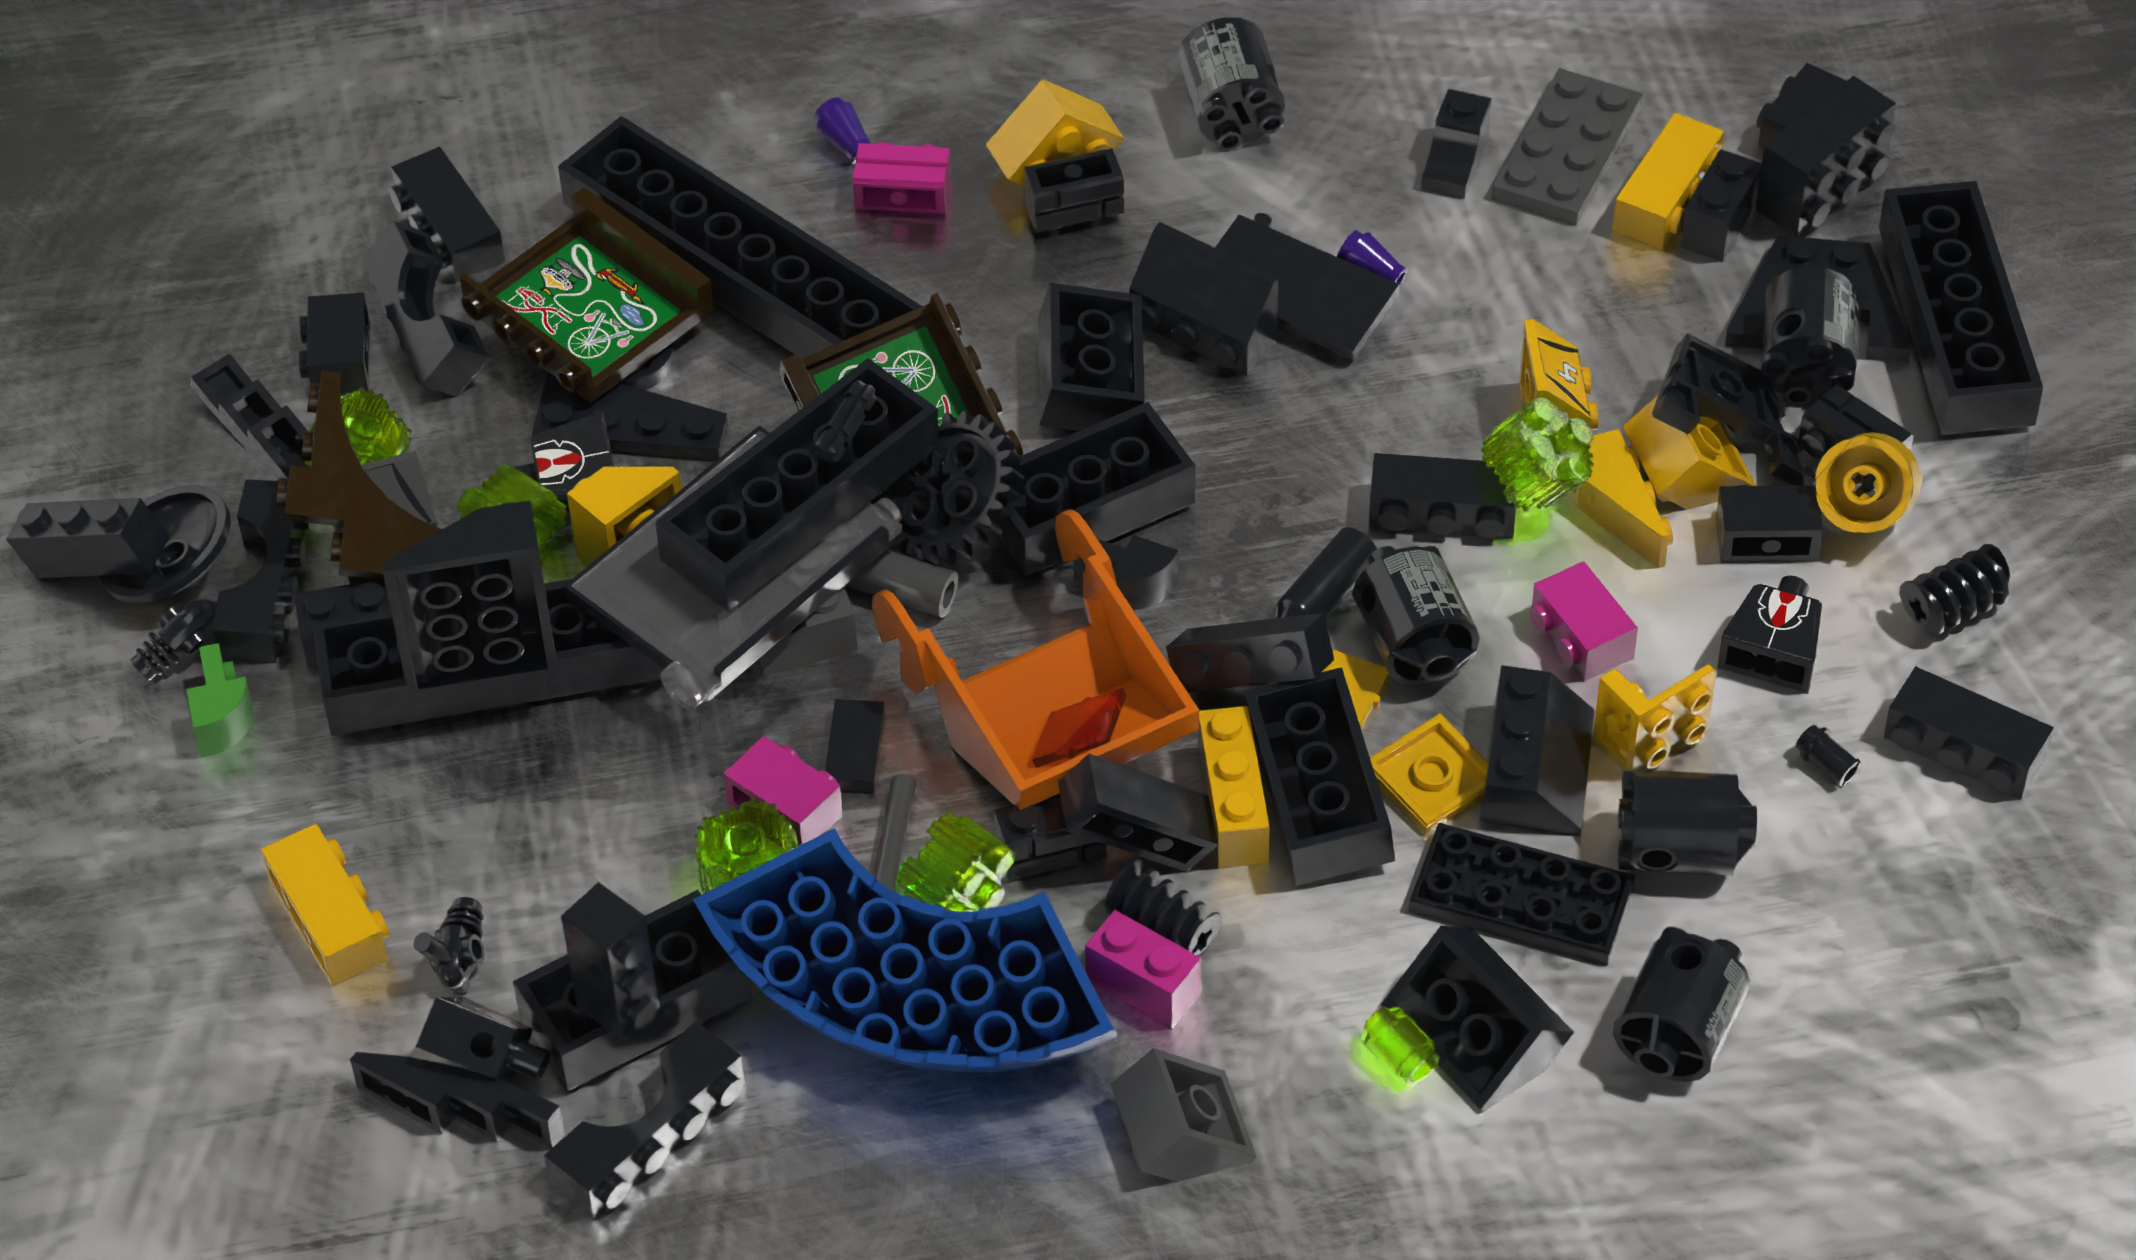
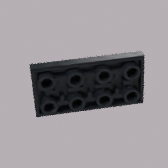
M1242 215L1237 216L1215 247L1279 278L1277 327L1352 360L1356 358L1400 295L1399 283Z
M1438 822L1409 901V912L1608 966L1635 886L1636 875Z

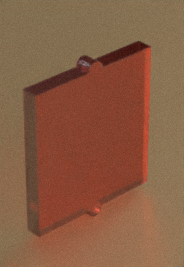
M1123 688L1093 698L1087 697L1082 702L1050 712L1032 758L1036 768L1067 757L1068 759L1074 758L1079 753L1110 742L1127 697Z

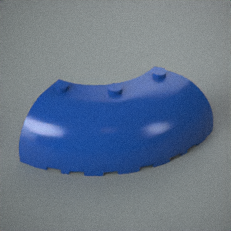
M835 828L693 899L717 941L737 967L771 1001L802 1024L836 1043L877 1059L914 1068L948 1072H1001L1040 1066L1079 1055L1118 1038L1045 891L1012 904L978 909V912L945 910L941 906L924 903L905 895L901 896L884 886L854 858L842 842Z

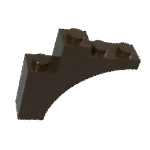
M321 370L320 384L310 383L307 412L316 413L314 432H304L301 460L311 461L310 467L290 465L289 478L279 477L276 506L286 507V521L344 527L343 533L333 532L330 561L340 562L339 575L377 580L384 579L382 563L442 529L416 518L399 507L373 482L353 450L346 431L340 395L341 373Z

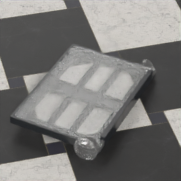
M760 425L564 585V594L568 600L664 669L661 672L663 686L680 706L688 710H695L705 700L709 702L902 537V525L899 523L902 516L898 507L887 498H881L874 505L868 502L730 612H727L659 559L655 521L766 437L770 432Z

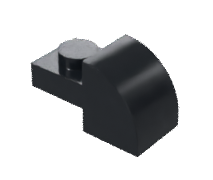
M1133 535L1126 549L1098 539L1111 559L1117 586L1133 610L1145 609L1158 604L1175 588L1178 582V550ZM1079 558L1073 560L1074 578L1083 581V571L1086 568L1083 559Z

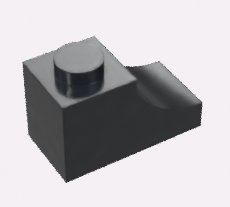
M1448 88L1436 118L1432 145L1422 174L1421 189L1465 199L1489 138L1492 98Z

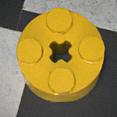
M1875 432L1859 434L1834 445L1819 462L1815 477L1816 498L1822 513L1835 526L1854 533L1878 532L1901 521L1916 504L1922 485V475L1911 451L1899 440ZM1871 473L1876 478L1873 485L1877 491L1871 490L1864 493L1860 489L1864 481L1859 475L1865 476Z

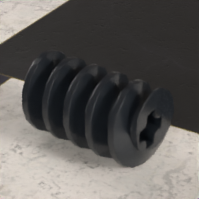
M1984 544L1978 550L1967 552L1962 558H1954L1946 565L1935 567L1930 573L1918 575L1913 581H1905L1900 586L1899 591L1902 605L1913 621L1923 626L1931 635L1938 636L1944 631V625L1949 628L1957 627L1960 624L1961 617L1964 620H1971L1977 615V610L1983 613L1990 611L1993 608V602L1997 605L2005 604L2009 600V566L1999 548L1993 544Z
M1135 859L1126 864L1116 875L1107 893L1105 902L1106 914L1110 916L1116 910L1197 956L1202 954L1217 935L1222 925L1223 917L1218 912H1213L1203 920L1207 909L1204 902L1197 901L1188 908L1191 899L1188 891L1181 890L1172 897L1175 890V884L1172 880L1166 879L1157 885L1159 872L1156 869L1151 868L1141 874L1144 864L1141 859Z

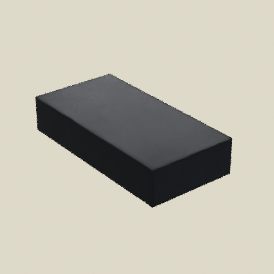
M835 699L825 771L835 778L842 792L875 793L885 720L884 701Z

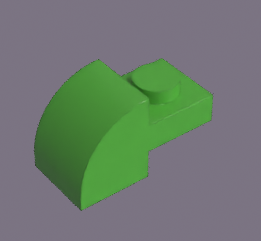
M219 643L199 647L206 685L186 689L201 758L224 752L236 745L249 731L254 717V709L246 676L237 678L233 661L223 662Z

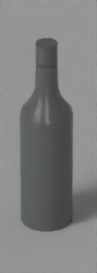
M847 539L836 544H827L833 560L835 561L858 540ZM886 549L844 587L872 596L886 589L894 593L903 606L943 618L953 604L959 579L957 571Z

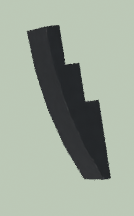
M230 353L191 377V387L246 450L278 481L279 477L289 478L290 465L310 467L311 461L301 460L304 432L308 430L287 405L282 408L258 379L252 382Z
M356 1052L350 1059L357 1089L440 1134H443L455 1119L496 1142L499 1141L509 1127L550 1149L565 1135L560 1106L514 1084L462 1067L408 1056Z

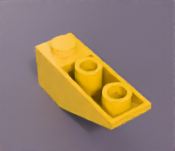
M1619 429L1564 441L1561 473L1577 508L1656 567H1664L1667 547L1673 543L1672 529L1668 519L1660 517L1656 509V497L1652 484L1649 481L1644 482L1640 475L1639 460L1634 447H1627Z

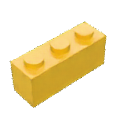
M1675 112L1617 196L1612 231L1663 250L1673 234L1678 236L1682 232L1685 208L1718 151L1722 149L1724 131Z
M1248 706L1199 711L1198 752L1205 793L1209 796L1218 840V846L1215 847L1218 868L1269 863V821Z
M315 823L261 848L269 881L332 987L388 961L384 940L390 937L387 924L378 909L370 912L365 902L368 901V896L356 873L350 876L347 875L343 868L347 865V862L335 838L326 840L319 826Z

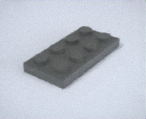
M1559 68L1492 186V199L1577 225L1642 106L1643 93Z

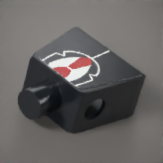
M604 412L595 413L535 434L530 438L534 463L509 467L506 470L512 496L540 491L545 515L570 516L567 493L579 481L589 478L601 468L614 467Z
M1789 575L1780 580L1778 588L1763 584L1754 585L1723 632L1717 668L1809 693L1816 658L1822 603L1818 599L1807 597L1808 584L1800 577Z
M436 997L416 1044L417 1048L495 1079L513 1078L518 1072L538 1081L543 1076L551 1056L550 1051L529 1043L533 1032L531 1027L465 997ZM494 1038H495L496 1043H497V1047H496V1051H495V1052H494L493 1046H492V1043H493V1039H494Z

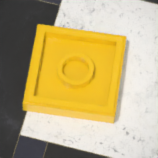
M1441 713L1370 757L1380 791L1425 836L1437 828L1438 822L1445 824L1483 798L1487 760Z

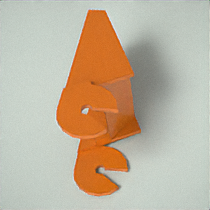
M1071 509L1056 516L1055 532L1063 562L1067 563L1082 558L1086 570L1083 571V601L1089 624L964 680L960 679L955 660L952 657H946L929 628L918 631L894 593L885 589L872 597V610L881 642L884 643L898 639L901 645V680L916 694L928 690L934 684L950 746L1014 806L1017 805L1020 810L1059 794L1058 781L1088 754L1123 765L1199 730L1198 707L1118 588L1110 557L1086 521L1078 512Z

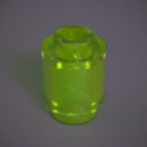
M1383 1007L1374 1012L1365 1022L1363 1028L1366 1032L1362 1038V1043L1396 1080L1403 1079L1407 1085H1414L1427 1077L1438 1064L1439 1056L1434 1051L1435 1044L1401 1007H1395L1390 1010L1387 1007Z

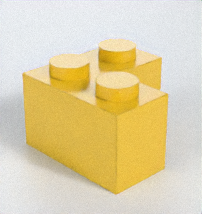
M1042 79L987 142L986 146L1007 179L1025 186L1023 179V167L1109 148L1115 151L1124 141V137L1102 104Z

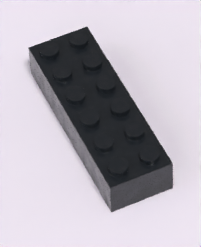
M1967 181L1885 189L1879 231L1941 434L2036 425L2044 387L1977 182Z
M867 358L657 519L655 523L659 559L727 612H730L939 447L938 408ZM858 380L865 384H871L876 391L874 394L876 401L870 411L864 413L866 416L850 444L844 446L846 450L840 460L831 464L826 460L818 459L815 455V443L820 434L827 430L825 426L841 400L847 398L845 394L851 384Z

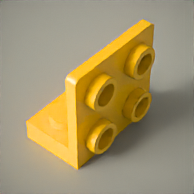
M1707 664L1665 691L1647 700L1645 693L1638 684L1629 682L1616 668L1601 676L1599 680L1592 740L1622 770H1645L1646 768L1653 769L1658 767L1666 760L1669 754L1685 744L1693 745L1697 743L1707 733L1717 671L1710 664Z

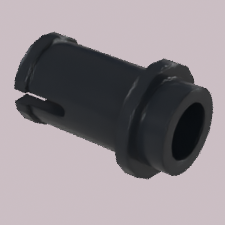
M1817 725L1810 726L1802 733L1796 743V748L1800 751V758L1805 762L1813 761L1832 777L1839 786H1845L1857 775L1862 762L1830 737L1831 731L1828 728H1819Z

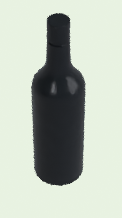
M1342 528L1279 599L1275 606V618L1324 613L1325 619H1327L1354 588L1355 581L1363 570L1370 565L1368 561L1369 556L1377 550L1372 540L1355 528Z

